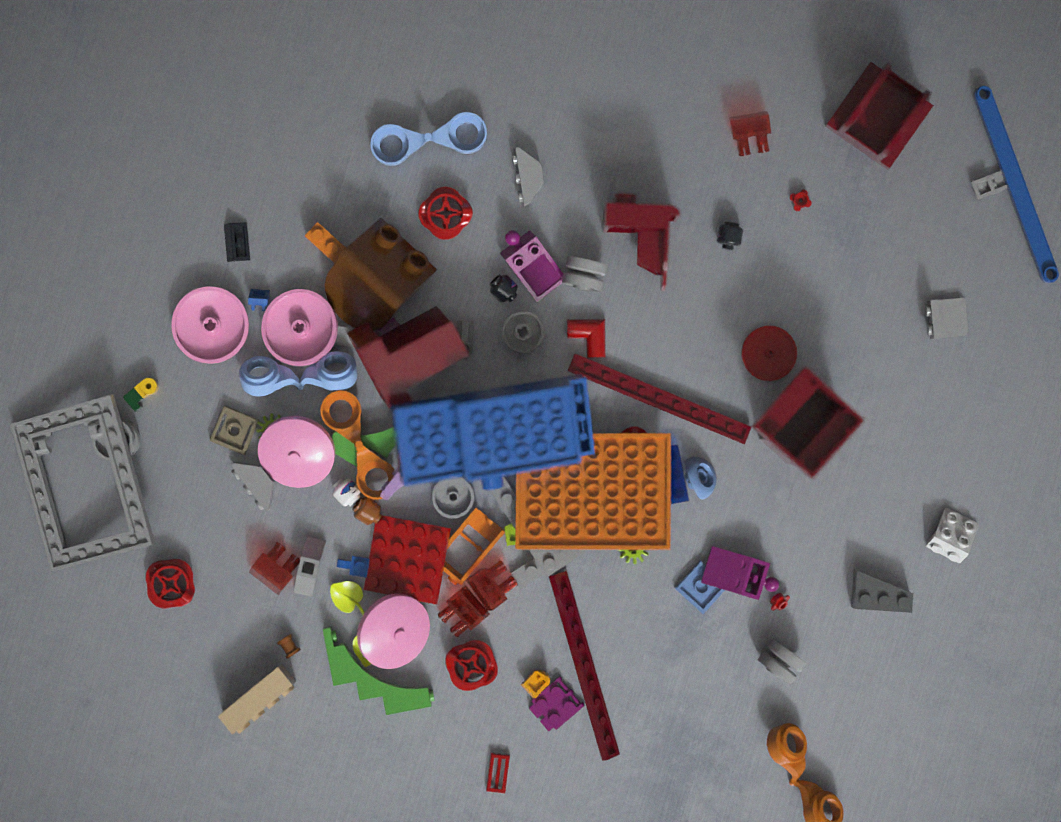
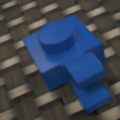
M352 555V561L338 559L337 567L350 569L349 575L367 578L370 559Z

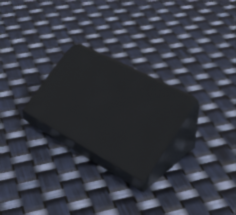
M247 222L224 224L227 262L250 261Z

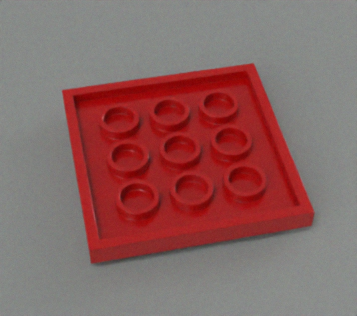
M382 515L380 520L375 523L369 555V567L363 590L386 595L406 594L417 601L438 604L451 528Z

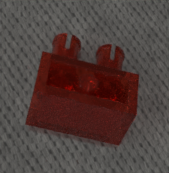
M767 111L729 117L732 138L737 140L739 156H744L743 148H745L746 156L751 154L748 138L756 136L758 153H763L762 145H764L765 152L770 151L767 134L772 132Z
M276 542L268 554H261L250 568L249 573L279 596L293 578L291 573L300 563V559L297 557L292 563L296 555L291 554L283 566L278 565L276 561L286 551V548L282 545L277 551L281 544Z
M501 560L488 570L481 568L466 579L487 611H493L508 600L505 594L518 586L516 581L513 582L515 579L512 576H509L508 579L499 585L494 580L507 570L506 566H502L504 563Z
M466 585L446 601L448 606L438 613L439 618L446 614L441 619L444 623L455 614L458 615L461 620L450 628L451 633L459 629L453 634L457 638L468 628L470 631L473 630L490 615Z

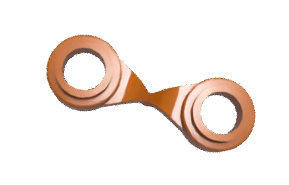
M347 391L332 392L322 402V420L330 429L335 430L355 445L357 449L356 482L360 492L370 499H383L380 497L383 492L382 490L374 491L366 485V474L371 469L380 468L385 471L390 482L394 478L392 473L395 469L390 463L382 460L363 445L360 427L361 405L358 399ZM344 400L351 405L352 415L346 422H336L330 416V407L335 401Z
M792 723L773 727L767 736L768 752L776 763L780 764L792 775V778L789 779V784L799 788L805 821L842 822L844 815L843 806L835 794L830 791H824L813 782L799 780L806 767L805 755L807 752V740L802 730ZM788 733L794 738L796 744L795 753L787 745L786 738ZM825 801L828 802L832 810L831 821L827 819L823 811Z

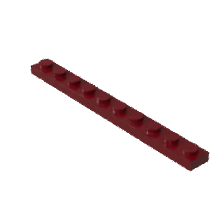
M574 354L568 368V372L575 375L581 374L587 380L745 445L752 427L578 354Z
M562 571L549 576L601 759L606 761L620 755L568 573L567 571Z

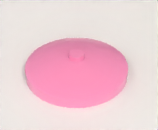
M202 287L189 292L177 304L172 316V334L179 349L189 358L207 364L220 363L235 356L244 346L249 333V317L242 302L231 292L218 287Z
M306 289L290 290L276 297L267 307L261 324L262 338L268 351L281 362L292 366L311 365L321 360L332 349L338 333L337 316L331 304L321 295Z
M286 416L275 420L264 430L258 444V457L265 472L275 481L289 487H309L322 481L331 471L335 460V445L328 431L316 421L302 416Z
M390 594L378 599L366 610L358 626L357 642L362 655L373 665L385 669L398 668L409 663L421 652L427 642L430 631L428 613L419 601L406 594Z

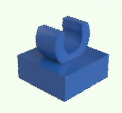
M250 289L248 305H251L252 311H255L256 305H261L262 311L266 310L270 298V290Z

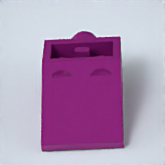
M510 230L505 234V241L509 246L500 252V255L536 302L562 284V271L530 230L521 237L515 230Z
M711 546L701 583L755 600L760 599L763 586L769 592H775L779 588L777 578L768 577L766 579L770 563ZM753 566L757 567V571L755 573L751 571L753 569ZM747 584H750L752 587L750 591L746 590Z

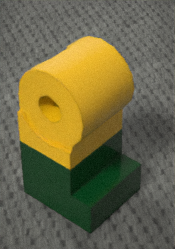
M145 378L125 394L123 399L134 412H138L143 408L140 402L149 395L155 394L159 389V384L155 379Z

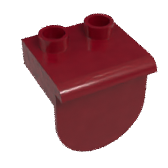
M614 194L612 203H606L604 207L603 232L638 234L637 265L654 275L660 276V290L665 291L668 270L670 222H676L681 216L680 210L673 205L637 204V194Z

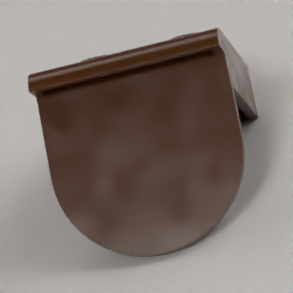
M380 218L338 256L339 259L326 276L325 293L335 313L345 323L357 328L367 322L375 331L382 328L395 312L429 281L437 269L428 261L425 254L416 250L400 235L397 228Z

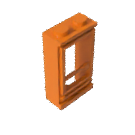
M477 507L448 542L447 549L460 534L477 551L481 552L463 575L445 561L443 571L449 575L447 579L454 585L457 583L463 584L505 533V530ZM468 524L490 542L484 550L462 533Z

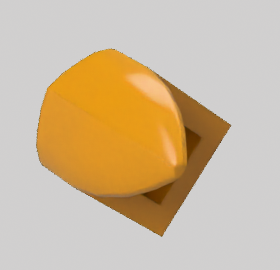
M534 670L520 685L533 698H536L550 684V676L544 670Z

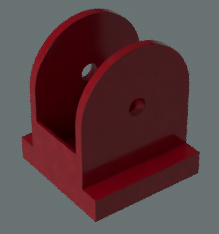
M870 62L825 127L888 170L934 106L927 101L932 92L927 89L921 92L891 71L893 65L889 62L882 68Z

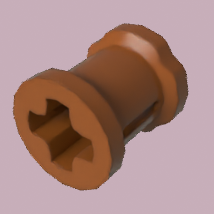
M292 634L277 642V645H280L286 653V659L301 650L292 640Z

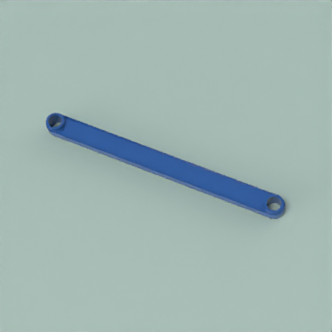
M980 86L974 91L973 97L1039 276L1045 283L1055 282L1059 277V271L992 90L987 86ZM980 90L986 93V99H982L979 96ZM1047 270H1050L1052 272V279L1047 278Z

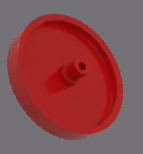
M762 326L753 330L744 340L741 358L744 367L753 377L763 381H775L785 377L793 369L797 360V347L792 336L784 329L777 326Z

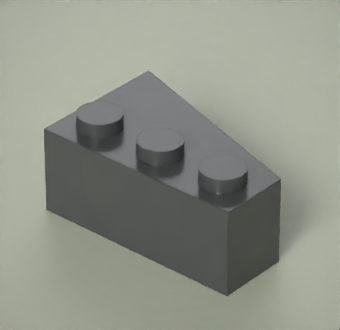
M854 569L852 608L912 613L913 593Z

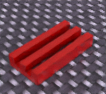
M491 752L486 791L505 794L510 760L509 754L504 755ZM494 758H498L495 786L491 788ZM502 759H506L502 789H499Z

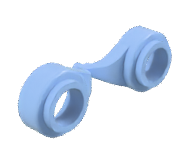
M463 112L454 116L436 131L426 134L404 129L395 124L383 125L372 135L370 146L374 157L380 163L387 166H396L403 163L408 156L420 149L427 141L454 149L462 154L475 153L486 142L487 128L481 117L471 112ZM465 123L474 125L478 130L477 140L469 145L460 143L456 138L458 127ZM389 135H395L402 141L401 152L393 157L384 155L380 148L382 140Z
M339 351L330 352L317 363L310 365L306 368L300 380L291 369L279 365L272 358L265 356L252 357L245 361L239 369L241 387L252 396H265L288 385H295L298 390H303L305 384L316 385L334 392L343 391L353 386L358 377L355 359L348 353ZM339 362L346 365L344 369L337 372L326 369L332 363ZM266 367L269 369L263 376H252L249 374L254 368Z

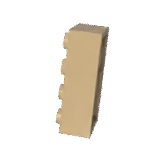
M281 664L222 712L218 718L231 734H234L236 731L240 734L250 725L248 721L251 719L256 721L265 713L263 710L265 707L270 709L280 700L278 697L281 694L285 697L295 688L293 684L296 680L284 665Z

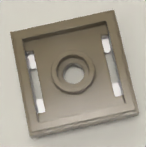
M224 405L209 441L246 455L258 426L257 423L260 420ZM224 419L225 422H224L223 427H222V429H221V431H220L219 428H220V425H221V423H222V420ZM232 427L238 428L237 434L231 432ZM248 430H250V433H249V435H248V438H247V440L245 441V437H246V435H247V432H248Z

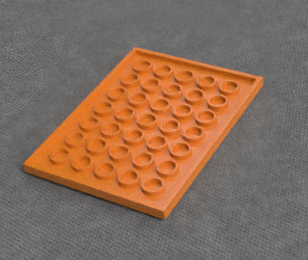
M594 433L595 454L581 456L582 462L516 473V550H671V433Z

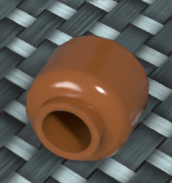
M368 497L359 498L352 509L354 517L365 525H370L373 522L377 523L382 516L380 504Z

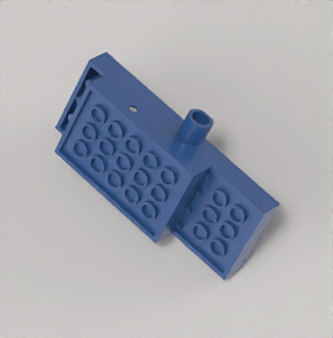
M581 374L390 405L399 477L403 486L463 477L466 482L481 480L482 489L495 490L504 487V475L582 462L581 456L595 454L587 379Z

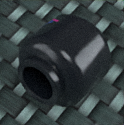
M725 222L719 226L717 243L722 245V249L733 251L734 247L741 246L743 229L739 227L740 224Z
M499 274L489 284L491 286L490 293L501 303L506 301L512 302L518 295L516 293L518 285L508 275L501 276Z

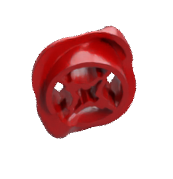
M451 187L435 189L420 205L418 211L421 224L435 237L442 240L456 237L469 224L473 215L470 203ZM442 198L441 208L430 211L433 202ZM448 198L454 200L460 210L452 209L449 206ZM444 208H446V211L452 214L448 215L447 218H445L444 215L436 213H440L444 211ZM460 216L457 225L449 229L450 218ZM431 217L440 218L443 229L436 226Z
M181 559L160 560L148 567L145 577L147 594L153 605L167 609L182 607L191 602L194 597L195 586L193 571L187 562ZM169 568L177 570L171 576L160 573V571ZM181 574L186 579L185 591L177 583ZM155 577L163 584L159 594L154 587ZM165 580H174L175 587H166L167 582ZM170 591L180 594L176 598H164Z
M468 641L453 647L446 654L445 664L451 681L460 690L472 691L489 685L498 675V665L493 656L492 649L483 641ZM466 650H475L470 659L460 657L461 653ZM480 654L486 661V669L479 663ZM473 661V662H474L473 665H474L476 668H473V669L470 670V669H469V668H470V665H468V663H470V662ZM457 662L464 668L463 677L458 671ZM473 672L484 675L477 681L468 680Z

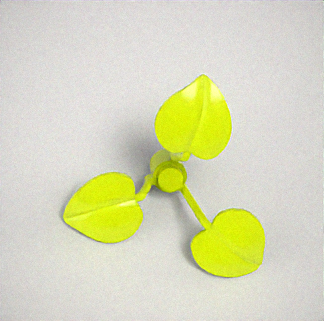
M343 581L331 585V598L340 611L350 613L357 606L362 615H364L365 611L358 603L363 598V591L358 583ZM356 636L353 640V651L363 666L367 667L372 663L362 655Z

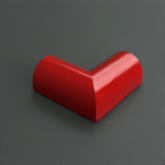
M567 319V339L586 338V358L606 357L605 319Z

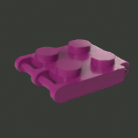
M561 676L548 685L536 698H533L531 700L533 704L529 707L536 718H539L542 714L544 715L540 722L548 732L552 728L557 730L585 706L573 694L574 691L564 684ZM558 683L564 688V690H565L567 693H565V692L559 687ZM569 696H571V698L577 703L578 706H576V705L571 701V699L569 698Z

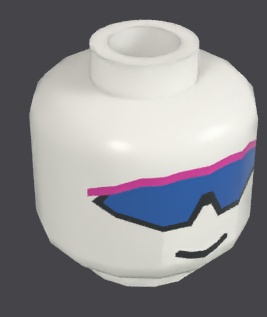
M341 478L333 485L335 488L333 496L342 506L349 505L351 507L361 497L357 484L350 478L344 481Z

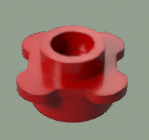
M804 189L797 194L792 193L790 195L795 211H800L804 207L809 208L812 204L807 195L808 192Z
M782 593L774 595L770 601L772 605L771 610H783L788 605L787 601L790 599V596H784Z

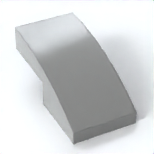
M1001 171L971 182L978 200L1007 189Z

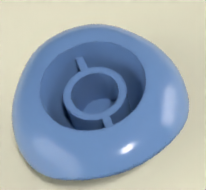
M690 457L685 462L687 470L685 480L688 483V487L695 490L699 499H706L713 493L716 486L717 477L715 470L707 460L700 457Z

